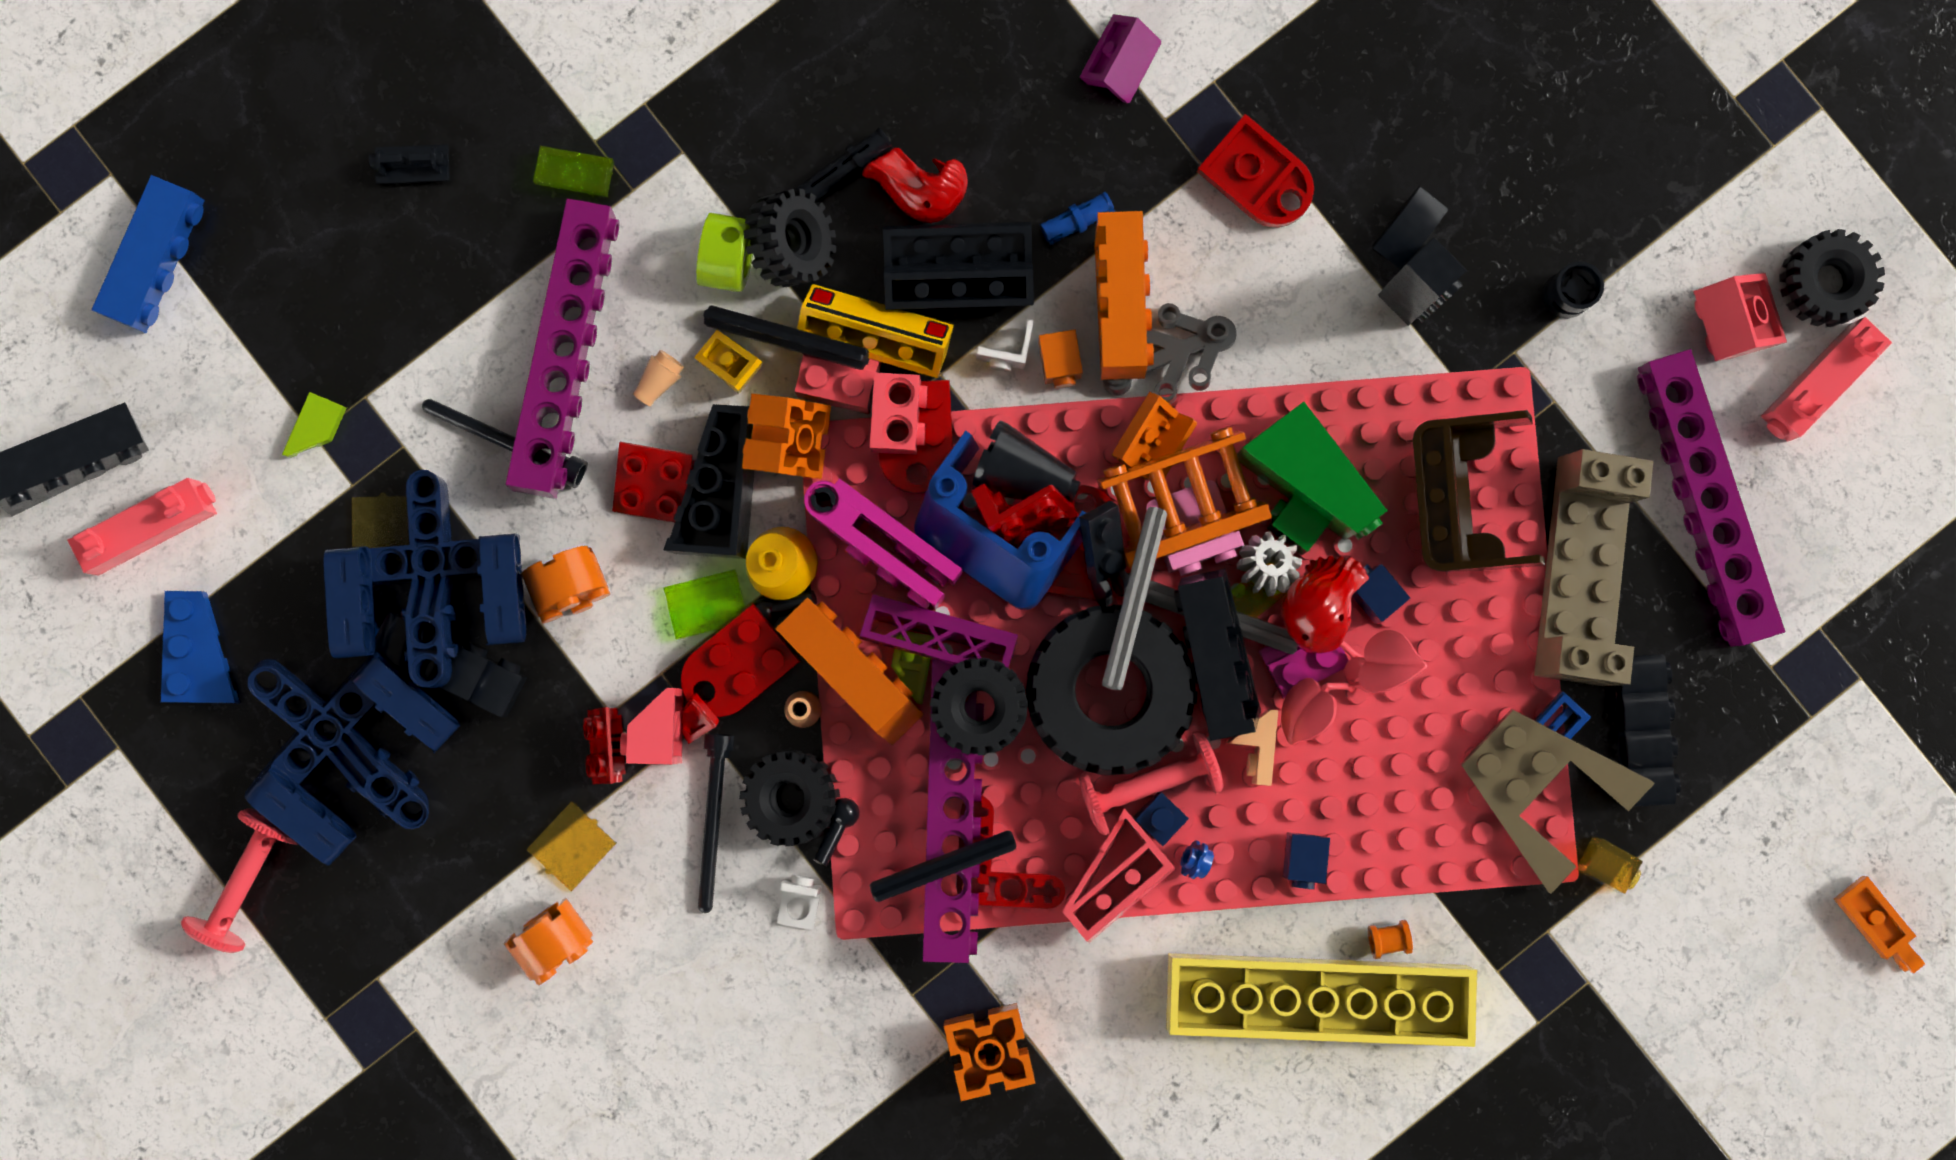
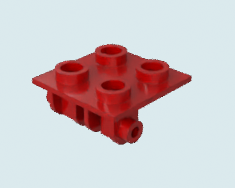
M620 441L612 511L675 523L674 517L678 505L681 506L688 485L686 481L689 472L693 470L696 462L693 459V454Z
M604 707L587 710L588 717H585L583 720L584 737L590 741V755L586 756L587 776L592 777V784L623 782L622 775L626 774L624 756L612 757V753L620 752V749H612L611 743L621 739V737L611 738V734L623 733L622 715H618V708Z

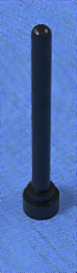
M426 399L423 401L422 409L424 412L511 452L513 451L514 436L435 400ZM542 449L535 454L534 462L540 465L546 463L550 459L551 453ZM565 456L562 468H567L566 485L577 488L580 485L587 470V461L576 456H571L570 458Z
M706 733L704 736L703 749H707V757H710L698 897V909L701 913H709L713 908L725 758H729V752L734 749V735Z

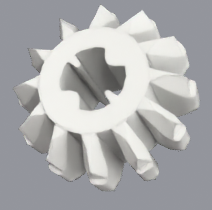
M1271 531L1266 532L1262 539L1257 535L1252 536L1248 541L1249 545L1242 546L1239 551L1242 559L1238 561L1237 569L1246 572L1241 578L1242 583L1252 581L1255 584L1252 587L1253 593H1258L1264 587L1268 597L1273 596L1276 590H1279L1281 593L1287 592L1290 583H1293L1300 576L1296 569L1302 565V559L1293 556L1297 551V545L1287 547L1284 544L1286 542V535H1281L1276 541Z

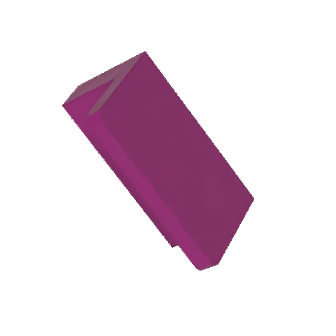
M1113 14L1085 65L1080 78L1087 85L1108 88L1122 102L1130 103L1161 45V40L1138 17Z

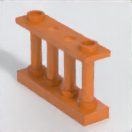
M1231 426L1210 433L1211 440L1126 469L1125 464H1120L1103 471L1105 477L1097 479L1098 486L1102 489L1113 487L1130 540L1127 542L1129 547L1124 548L1126 565L1129 568L1133 565L1142 530L1127 481L1148 474L1158 506L1167 512L1166 528L1163 529L1164 535L1161 537L1156 559L1272 518L1268 503L1263 501L1256 502L1255 497L1251 498L1233 445L1246 439L1244 432L1238 430L1233 432ZM1217 449L1220 451L1236 503L1233 504L1235 510L1221 514L1220 510H1215L1198 456ZM1180 462H1184L1201 513L1198 516L1199 522L1185 527L1184 522L1180 523L1162 470Z

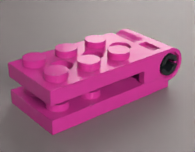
M840 478L835 484L829 481H817L807 489L804 503L814 520L827 527L835 536L848 545L845 550L858 562L866 566L870 561L879 567L876 573L885 582L894 588L899 583L909 590L906 595L919 607L927 609L930 605L936 610L945 599L944 593L861 533L858 529L864 521L895 542V552L908 562L914 564L918 559L926 565L925 574L941 586H944L946 582L954 586L962 576V568ZM831 500L830 507H821V501Z

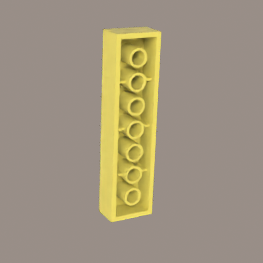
M1168 953L1166 1030L1170 1035L1475 1047L1477 970L1468 965Z

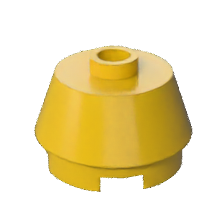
M774 527L764 531L753 541L746 555V571L750 583L761 595L773 600H788L798 596L810 585L817 572V555L812 543L803 533L790 527Z

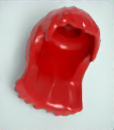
M896 147L868 163L862 171V176L865 178H871L879 182L899 208L908 216L926 223L939 222L949 216L963 200L968 185L966 169L960 161L952 159L944 163L933 159L932 161L938 168L939 173H929L918 167L900 148Z
M1328 556L1326 559L1318 557L1317 560H1310V564L1305 566L1306 572L1304 576L1295 580L1288 589L1283 601L1282 617L1289 636L1295 641L1297 646L1307 653L1322 654L1337 649L1343 643L1352 620L1348 616L1351 598L1369 580L1366 569L1362 567L1360 561H1356L1352 556L1347 559L1342 556L1338 559L1334 556Z

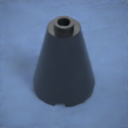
M1000 420L990 436V439L995 440V442L992 441L988 449H984L974 475L972 483L974 487L972 490L985 484L994 494L999 491L1003 497L1024 500L1048 485H1053L1069 502H1073L1081 484L1080 481L1075 480L1077 472L1017 429Z

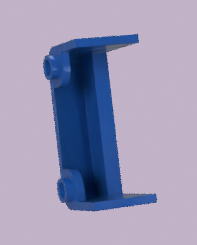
M965 431L929 482L915 520V534L962 568V571L1013 607L1020 610L1032 609L1038 605L1083 542L1079 517L1086 514V512L1081 511L1061 541L1046 532H1034L1025 538L1018 549L958 508L967 494V482L962 472L980 449L973 436Z

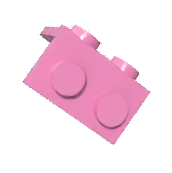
M1212 480L1206 481L1215 510H1220L1221 514L1227 513L1217 484ZM1192 486L1171 493L1180 523L1184 522L1185 527L1198 523V516L1201 513ZM1156 499L1148 502L1146 511L1149 507L1159 508ZM1233 531L1165 555L1163 558L1169 573L1179 570L1180 575L1183 576L1202 569L1200 562L1214 558L1217 564L1237 557L1236 550L1244 546L1240 532Z

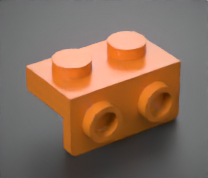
M1149 391L1113 451L1112 456L1120 463L1125 464L1128 469L1183 449L1197 422L1193 418L1179 413L1160 395ZM1172 465L1162 469L1165 477ZM1148 474L1140 476L1150 481Z

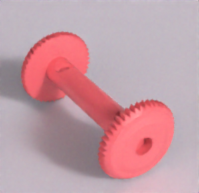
M1199 731L1192 732L1197 754L1192 758L1180 760L1112 785L1106 790L1095 792L1087 772L1082 773L1079 778L1081 792L1092 822L1098 832L1103 835L1110 834L1103 813L1112 807L1123 806L1190 781L1196 776L1206 775L1215 794L1221 793L1223 780L1220 767L1206 736Z
M244 809L237 815L239 820L255 831L208 920L185 916L181 921L182 928L187 935L208 947L222 952L236 953L242 951L245 947V942L239 936L230 932L229 928L276 839L289 844H298L255 809Z

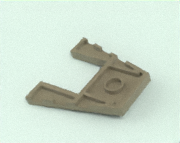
M1511 709L1465 758L1461 765L1546 890L1552 894L1576 868V865L1520 817V814L1570 761L1628 811L1655 783L1647 777Z

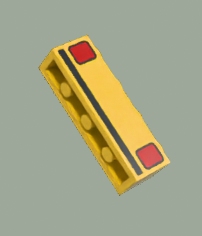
M812 284L801 306L797 329L866 348L869 351V359L938 378L947 355L954 325L901 309L885 310L884 304Z

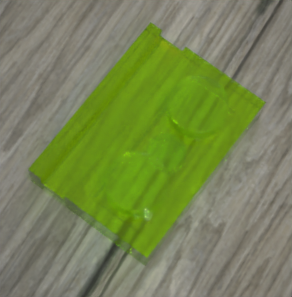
M736 569L663 587L676 640L719 630L746 609Z

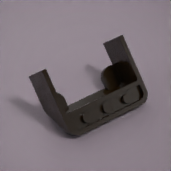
M1528 410L1431 420L1422 423L1415 430L1413 448L1422 555L1425 563L1430 568L1441 572L1545 566L1544 557L1541 555L1506 558L1504 544L1497 536L1490 533L1473 534L1467 461L1484 459L1492 453L1496 444L1495 428L1532 425V416Z

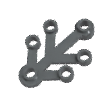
M1167 303L1162 305L1158 311V321L1162 327L1166 329L1178 327L1196 335L1183 340L1153 329L1147 331V343H1153L1154 347L1162 350L1154 353L1153 366H1147L1146 373L1170 363L1164 380L1160 381L1155 387V394L1160 395L1159 392L1162 389L1169 388L1173 392L1172 395L1162 398L1169 404L1174 403L1177 398V386L1190 354L1201 349L1204 350L1199 365L1193 367L1189 372V384L1197 391L1207 389L1211 383V371L1218 353L1229 349L1236 340V327L1230 319L1224 316H1213L1203 321L1180 313L1179 308L1174 304ZM1166 312H1172L1176 315L1172 320H1165L1162 316ZM1220 328L1225 333L1220 337H1216L1211 332L1213 329ZM1196 374H1204L1207 379L1199 383L1194 381L1193 377ZM1132 379L1103 380L1105 390L1112 395H1123L1129 391L1132 385Z

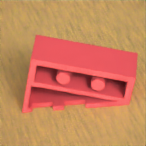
M1124 808L1117 823L1104 841L1100 851L1062 912L1083 938L1090 943L1175 870V867Z

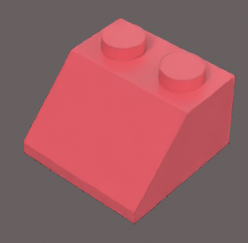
M1766 273L1733 276L1694 291L1696 298L1695 311L1698 317L1703 320L1707 333L1705 338L1706 346L1709 352L1714 355L1715 361L1732 359L1787 343Z
M803 354L795 393L799 399L870 414L873 401L874 372L879 373L882 362L869 359L868 365L863 370H858Z
M666 688L627 725V733H622L620 739L621 755H626V763L670 765L682 763L683 734L681 728L682 712L684 709V693L682 689Z

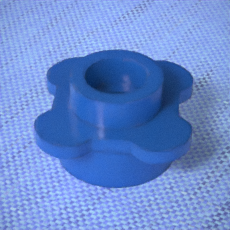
M1195 840L1191 846L1184 850L1181 857L1182 875L1187 876L1189 874L1191 879L1196 877L1202 879L1208 874L1213 863L1214 853L1208 849L1207 844L1202 843L1200 845V842Z

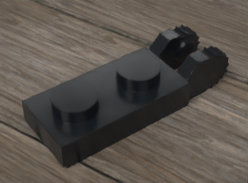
M1108 501L1079 517L1088 579L1091 580L1095 601L1103 607L1113 602L1112 588L1118 596H1125L1129 576L1124 570L1126 569L1119 505L1112 501ZM1108 578H1110V580H1111L1110 583H1111L1112 586H1110L1109 583L1107 582V579H1108Z

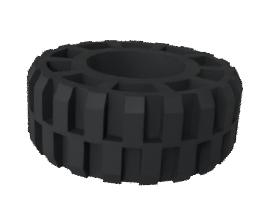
M1115 604L1106 607L1100 605L1089 607L1068 616L1057 624L1036 649L1028 669L1026 698L1028 699L1031 721L1047 747L1070 765L1101 775H1125L1138 772V770L1156 764L1168 752L1173 751L1181 742L1180 739L1185 730L1189 729L1193 719L1191 716L1194 705L1197 704L1198 691H1195L1196 671L1194 665H1191L1186 646L1182 641L1178 640L1173 634V630L1166 623H1161L1152 617V614L1143 610L1130 661L1143 674L1146 683V697L1141 710L1130 721L1116 726L1098 724L1083 713L1076 699L1075 686L1077 677L1089 661L1098 656L1110 654L1122 605Z

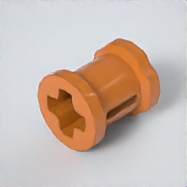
M1401 920L1398 925L1381 928H1376L1375 925L1368 926V940L1374 959H1380L1382 954L1400 951H1404L1405 954L1412 953V936L1406 920Z

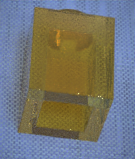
M1592 837L1578 863L1577 870L1612 891L1625 894L1628 889H1633L1641 876L1639 868L1643 861L1605 839Z

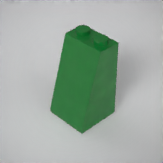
M1302 402L1246 444L1237 453L1239 463L1288 499L1295 495L1327 519L1330 522L1327 528L1344 540L1353 535L1359 540L1383 524L1379 517L1388 510L1305 402Z

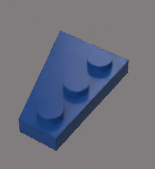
M165 591L161 702L240 703L237 691L233 689L229 676L230 667L227 658H224L218 639L220 634L207 592Z

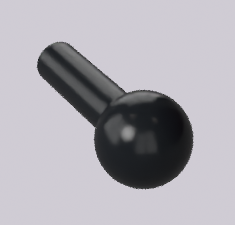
M810 590L788 600L772 602L769 599H759L753 604L769 623L773 625L777 621L778 616L793 612L807 597L814 604H817V598L814 591Z
M841 798L835 801L836 808L831 817L832 823L813 859L822 866L827 867L845 828L853 826L859 819V807L849 798Z

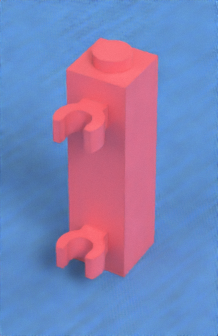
M1866 317L1849 324L1761 415L1768 423L1766 425L1768 430L1777 438L1785 439L1787 442L1801 437L1892 342Z
M186 478L158 491L153 496L111 518L81 531L67 541L83 572L99 576L216 515L217 512L212 504L216 502L215 496L206 483Z

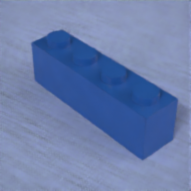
M151 175L95 300L92 311L147 333L149 326H152L158 318V305L163 294L173 284V271L177 262L184 257L188 250V237L191 230L202 218L204 211L202 205L205 200L190 190Z

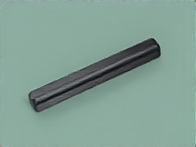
M1007 830L871 882L870 890L876 902H881L1016 849L1015 839L1012 832Z

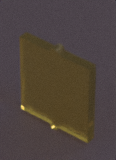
M381 493L379 497H352V547L380 548L410 545L407 496L388 497L386 494ZM395 556L390 561L402 560L400 556Z
M572 801L530 845L527 851L546 868V874H553L572 892L617 842L598 826L599 821L597 819H591Z

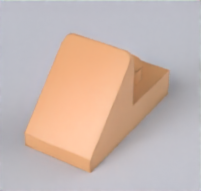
M1265 710L1261 713L1256 732L1233 736L1226 742L1228 744L1255 746L1254 754H1248L1246 768L1247 776H1252V784L1272 785L1278 710Z

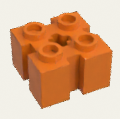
M751 393L747 416L748 424L753 425L752 438L746 439L743 446L742 469L822 479L826 450L820 448L822 435H828L831 405L806 402L788 397Z
M1017 1003L988 1009L989 1019L975 1022L973 1013L944 1020V1030L950 1056L960 1054L962 1063L954 1064V1073L961 1101L990 1095V1084L1004 1081L1006 1091L1036 1084L1028 1047L1018 1049L1016 1040L1025 1038ZM992 1043L993 1047L997 1046L1000 1049L995 1051V1058L986 1059V1054L980 1055L979 1051L984 1049V1044Z

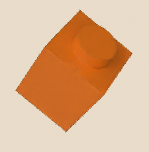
M1076 329L1039 335L1038 345L1045 385L1054 383V388H1066L1076 385L1075 380L1081 379L1083 374Z

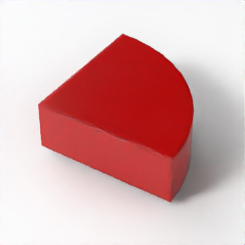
M697 693L688 700L682 712L681 730L688 744L715 728L720 721Z

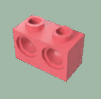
M874 372L870 449L872 453L917 455V445L924 446L925 423H918L919 408H926L927 386H921L920 375ZM895 388H907L911 392L910 399L904 404L893 403L890 400V394ZM903 424L909 429L906 439L900 442H894L889 439L888 431L893 425Z

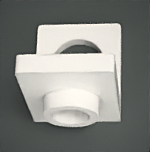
M1028 319L1021 355L977 347L976 360L989 362V367L998 371L1010 372L1011 367L1025 369L1034 320Z
M792 875L791 880L785 879L781 882L780 890L782 891L777 924L807 930L814 929L822 887L813 884L814 878ZM794 898H803L809 904V913L803 919H794L788 913V904Z

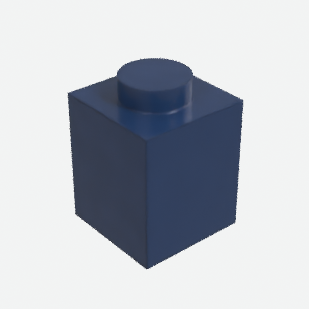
M1367 564L1363 568L1366 569L1369 580L1352 597L1370 619L1377 624L1387 619L1405 604L1410 597L1382 564L1373 568Z
M1162 792L1154 794L1133 817L1162 846L1189 819Z
M1287 832L1283 877L1293 880L1292 887L1315 889V883L1326 884L1330 838Z

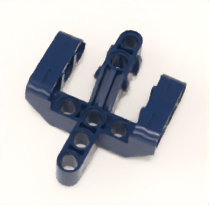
M418 470L409 476L406 483L410 545L380 548L363 546L328 549L325 551L324 579L328 643L330 653L334 659L374 655L376 637L372 585L411 583L407 607L402 609L407 650L404 651L405 662H408L409 675L415 684L420 687L437 689L449 682L452 674L451 658H455L458 653V644H452L451 621H456V613L453 606L450 605L454 579L482 576L483 604H480V612L484 613L486 645L525 641L526 619L523 577L521 574L520 535L517 533L479 536V539L452 541L447 484L441 477L429 470ZM427 480H433L435 484L433 493L429 497L422 498L420 494L421 485ZM435 516L437 520L435 531L431 534H424L422 529L423 522L428 517ZM468 550H475L477 561L472 567L464 568L462 565L463 554ZM437 553L440 559L439 565L435 570L428 572L425 568V560L428 555ZM400 556L402 568L398 573L391 575L388 571V563L393 557ZM432 623L436 630L435 637L431 642L425 644L421 640V630L426 624ZM434 661L438 666V674L432 681H427L423 675V668L428 662Z
M375 652L374 655L357 667L326 700L321 698L279 662L265 659L255 664L248 677L249 691L296 730L246 790L245 799L255 810L316 859L326 865H331L357 836L349 825L299 785L327 755L349 781L345 786L352 792L360 793L370 801L385 819L390 817L405 829L419 828L426 822L429 814V800L424 791L418 787L420 782L416 775L410 770L406 773L401 771L388 760L391 754L386 750L380 748L376 751L354 725L375 704V708L378 711H386L404 726V732L408 736L413 734L435 753L460 727L458 721L448 711L408 679L401 671H398L378 652ZM263 671H269L277 677L278 683L272 687H264L259 684L256 675ZM353 692L362 698V703L358 707L349 708L342 703L341 697L346 693ZM291 696H300L306 701L307 707L302 711H293L287 706L286 700ZM329 720L334 723L337 730L331 735H322L316 730L315 725L319 721ZM295 748H303L310 754V759L299 763L294 761L289 753ZM386 777L392 781L393 786L388 791L383 792L376 790L372 786V782L376 778ZM408 801H415L422 806V809L415 815H408L402 811L401 807Z

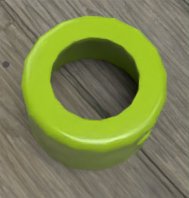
M716 213L708 214L703 226L697 256L696 280L698 285L733 292L744 290L753 254L748 255L746 247L751 245L750 239H744V230L750 229V226L745 223V219Z

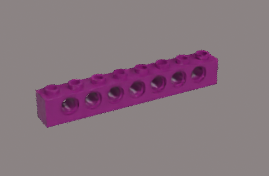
M568 198L566 200L505 484L514 492L557 499L558 490H563L565 487L567 468L562 467L566 454H571L574 447L575 433L571 432L573 418H579L581 413L582 396H578L581 382L586 383L589 376L590 361L586 360L589 347H594L597 325H593L596 311H602L605 299V291L601 289L603 277L609 276L612 267V255L608 254L611 241H616L619 234L620 222L616 219L611 206ZM593 237L597 239L596 244L591 249L582 250L579 248L580 243L585 238ZM577 273H589V278L584 284H572V279ZM572 307L582 309L577 319L573 321L564 319L568 309ZM565 342L574 344L573 351L569 355L563 357L557 355V349L561 344ZM559 377L566 379L564 389L559 392L549 391L550 383L554 379ZM557 413L559 415L558 422L554 427H542V420L547 414ZM550 449L551 456L546 463L541 465L534 463L535 454L539 450Z
M1685 350L1647 362L1638 367V386L1642 394L1647 395L1651 407L1649 409V419L1653 428L1659 431L1663 443L1660 445L1661 455L1664 462L1671 467L1674 476L1672 480L1673 492L1678 500H1682L1686 512L1683 517L1684 525L1687 532L1694 537L1697 546L1695 551L1696 561L1700 569L1705 570L1709 582L1707 594L1711 603L1717 606L1721 618L1719 620V630L1723 639L1729 642L1730 647L1785 633L1786 631L1692 350ZM1667 386L1676 389L1678 393L1677 403H1673L1667 398ZM1679 421H1683L1689 426L1690 435L1688 438L1681 436L1678 432ZM1692 455L1696 456L1701 462L1702 468L1700 473L1694 472L1689 465ZM1704 490L1713 497V505L1710 509L1705 507L1701 501V494ZM1716 525L1721 527L1725 533V539L1722 544L1718 543L1713 537V529ZM1727 561H1731L1736 567L1737 572L1734 579H1730L1725 573ZM1740 596L1744 597L1748 602V610L1745 615L1741 614L1737 609V600Z
M974 656L967 657L968 659H975ZM932 659L931 697H933V689L936 683L954 665ZM977 691L969 694L968 700L965 702V711L973 720L983 721L984 704L976 703ZM931 716L926 861L945 854L942 850V845L947 837L958 836L963 840L965 846L972 844L973 839L980 840L981 817H973L974 801L981 802L982 779H974L975 764H982L983 755L965 754L956 747L953 749L947 744L948 742L943 736H939ZM954 760L961 761L967 768L965 777L959 781L948 779L944 772L946 765ZM951 798L962 800L966 806L964 815L958 819L948 818L943 811L944 804ZM980 864L953 873L959 875L964 883L963 890L956 896H948L942 891L941 882L943 878L925 884L923 962L969 963V955H977L978 932H970V916H978L979 893H971V878H979ZM955 912L960 915L963 924L957 934L949 935L942 931L940 920L945 913Z

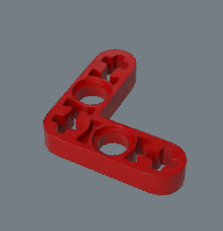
M981 796L982 808L988 809V816L981 817V829L988 828V836L980 834V840L993 836L994 808L990 800ZM964 803L961 807L960 817L964 815L966 810ZM960 837L958 849L965 847V844ZM992 859L979 865V878H977L979 884L990 885L988 877H997L994 886L996 900H987L989 892H978V905L1051 909L1060 905L1064 900L1065 886L1056 876L991 872ZM957 875L956 889L957 894H960L963 880ZM1006 879H1016L1022 887L1020 897L1014 901L1005 900L1000 894V885ZM1026 879H1034L1032 887L1039 888L1045 886V881H1052L1053 888L1059 889V896H1053L1051 903H1045L1044 896L1032 895L1033 903H1026L1025 899L1028 892Z

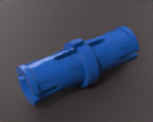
M1106 192L1078 206L1072 204L1068 206V211L1041 223L1042 234L1047 243L1052 245L1077 231L1079 233L1086 231L1087 226L1097 221L1098 212H1115L1114 206Z

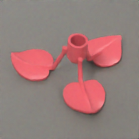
M1351 601L1348 616H1351ZM1384 630L1374 635L1365 646L1364 657L1355 652L1343 640L1340 647L1351 657V660L1346 663L1344 668L1346 683H1325L1320 687L1316 680L1305 678L1294 685L1287 693L1282 706L1281 723L1288 743L1295 746L1300 742L1312 740L1330 728L1336 717L1337 709L1335 698L1327 693L1330 690L1353 692L1357 687L1369 694L1387 692L1404 685L1418 676L1428 667L1426 662L1419 656L1410 641L1403 634L1394 630Z

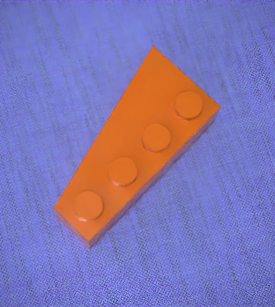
M1143 211L1098 212L1094 250L1101 380L1145 379L1147 366H1153L1154 349L1153 343H1147V331L1152 330L1151 308L1146 309L1145 296H1150V276L1145 274L1144 262H1148V241L1144 240Z
M807 597L775 629L877 734L893 745L924 715L909 699L914 693L898 677L892 682L883 673L888 667L873 652L866 656L858 648L862 641L847 626L841 631L833 623L838 616L823 601L816 606Z

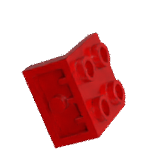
M985 484L971 491L988 528L1017 549L1030 534L1034 532L1048 533L1049 531L1062 529L1069 523L1070 519L1077 516L1075 508L1053 485H1048L1014 506L1012 504L1008 505L999 491L994 494Z

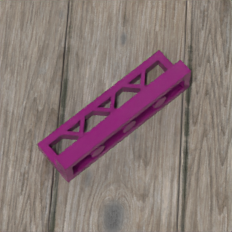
M874 594L872 595L860 633V639L951 665L968 660L967 657L974 655L975 658H981L979 651L985 650L1003 655L1002 663L1007 668H1009L1011 658H1013L1018 634ZM874 620L896 625L897 629L886 635L871 632ZM906 631L921 632L931 635L934 639L923 645L914 644L910 641ZM901 634L904 641L896 639L895 637ZM949 640L969 646L970 649L959 655H953L947 652L942 641ZM938 645L940 651L932 649L931 647Z

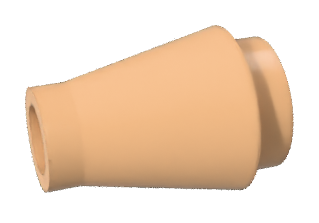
M659 350L656 356L651 355L633 395L651 407L656 399L682 377L680 372L684 366L666 352Z
M795 692L785 703V716L796 727H810L818 721L821 715L820 701L811 692ZM803 702L807 706V712L803 716H798L794 710L795 705Z

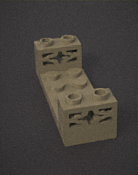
M1585 449L1558 457L1534 676L1598 686L1631 684L1634 647L1615 644L1629 504L1650 498L1654 461Z

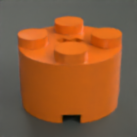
M588 546L575 547L552 555L553 560L544 565L542 561H539L521 573L542 624L562 617V612L570 609L573 615L582 613L593 607L592 602L611 595L592 548Z
M564 898L560 904L556 902L524 924L523 933L518 936L513 933L503 944L529 980H534L539 986L557 973L555 969L565 959L571 964L588 951L587 947L593 943L591 939L593 934L569 900Z

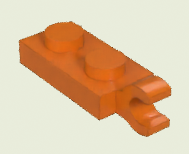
M1861 876L1834 898L1835 902L1881 958L1889 959L1893 956L1895 962L1904 972L1910 970L1913 974L1925 965L1921 957L1908 944L1916 935L1868 876Z

